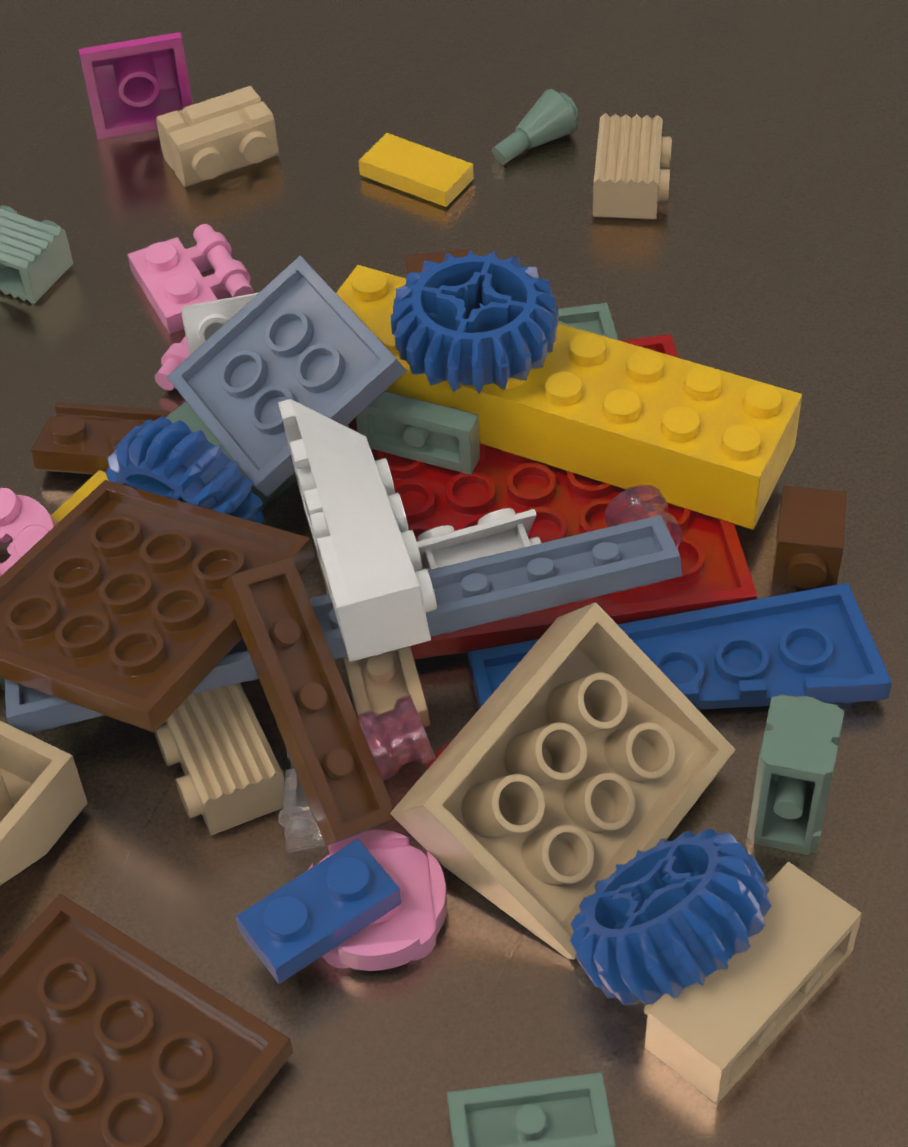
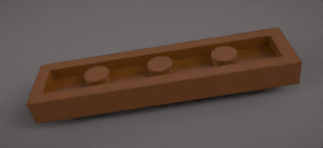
M287 558L230 575L222 583V587L326 847L394 820L395 818L390 814L394 809L293 558Z

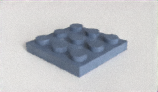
M300 255L171 372L167 378L233 460L239 462L238 466L252 480L253 485L268 497L295 473L278 402L292 399L346 426L407 370Z

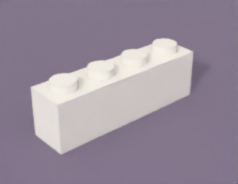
M292 399L278 402L303 506L349 662L430 641L431 637L425 612L437 610L436 598L427 569L422 568L421 557L413 530L408 529L399 493L395 494L386 458L374 460L366 436Z

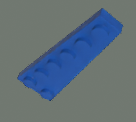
M848 583L618 625L697 709L770 706L771 698L780 694L794 697L807 696L824 703L838 702L842 704L889 699L892 681ZM539 639L467 652L468 669L479 709Z

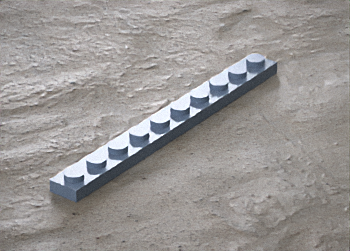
M658 515L427 570L433 586L437 610L425 613L430 637L451 633L460 629L518 617L547 608L580 602L589 598L682 576L681 557L662 516ZM330 594L310 598L309 600L333 659L348 657ZM243 638L190 695L259 678ZM5 679L7 721L9 725L27 734L104 716V714Z

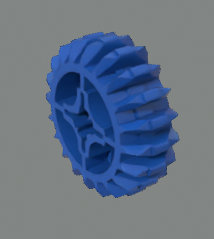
M470 249L467 256L459 258L446 253L442 263L424 261L422 272L407 273L406 284L396 289L393 314L391 315L392 334L395 335V347L399 351L400 360H405L410 365L412 374H425L430 386L448 381L453 392H456L462 385H472L480 394L484 385L494 383L504 390L510 377L526 381L529 370L531 368H543L547 353L553 352V345L557 339L558 306L555 305V297L550 289V281L539 278L537 267L535 266L521 267L518 256L501 260L498 258L495 250L487 256H475Z
M162 416L156 421L146 420L141 426H135L115 446V451L108 457L110 467L106 471V475L109 481L259 524L265 522L263 514L259 510L262 502L257 495L250 491L253 486L252 480L242 476L237 469L239 462L231 461L223 453L222 445L215 446L210 443L203 431L198 430L193 433L187 424L181 420L172 423L171 420Z
M708 829L695 835L692 831H686L676 840L660 839L655 847L645 852L638 850L636 857L629 862L616 864V871L609 878L597 881L595 884V894L582 900L579 905L581 912L574 917L570 924L574 931L570 942L577 952L576 958L594 986L600 987L607 998H618L623 1005L633 1004L638 1000H641L646 1005L654 1004L663 994H669L674 999L680 996L684 988L692 984L699 983L704 986L707 976L716 970H727L730 958L735 954L746 952L750 948L748 938L760 933L765 927L763 917L772 906L767 897L769 889L763 880L764 873L752 854L749 855L745 847L741 843H737L731 833L717 834L714 829Z

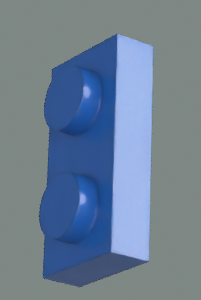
M356 839L241 912L235 918L240 934L278 984H280L401 904L400 888L359 839Z

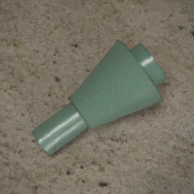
M546 89L515 128V132L492 148L495 159L501 165H505L525 149H531L575 133L578 127L576 119L578 118V110L573 100L563 92L558 93L553 89Z

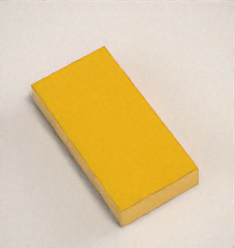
M386 133L358 160L361 176L447 207L474 179L472 163Z

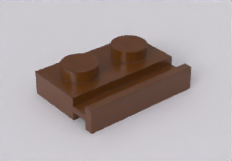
M57 402L55 417L49 416L31 449L34 469L95 474L101 470L106 473L110 467L108 457L115 451V446L135 426H141L148 419L156 421L161 416L166 418L170 411Z

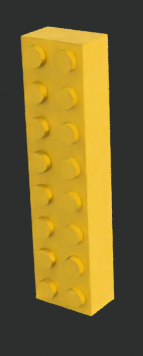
M357 265L336 292L343 302L407 370L385 392L477 414L479 417V443L753 530L795 447L802 401L801 393L560 323L557 326V339L553 345V352L547 353L543 368H531L529 370L526 381L510 377L504 390L493 383L484 385L480 394L472 385H462L456 392H453L448 381L430 386L425 374H412L407 361L400 360L399 351L395 347V335L392 334L391 315L393 314L396 289L406 284V278Z

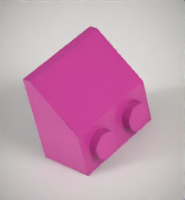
M180 32L78 49L98 140L157 130V116L175 110L181 111L184 107L193 105Z

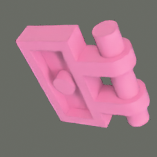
M202 224L194 230L193 237L197 242V245L185 249L178 237L165 242L154 243L147 248L127 254L131 272L169 334L184 330L182 306L254 293L253 288L249 284L251 278L243 263L231 257L232 248L225 236L220 232H215L209 224ZM211 269L215 270V273L206 277L201 275L202 272Z

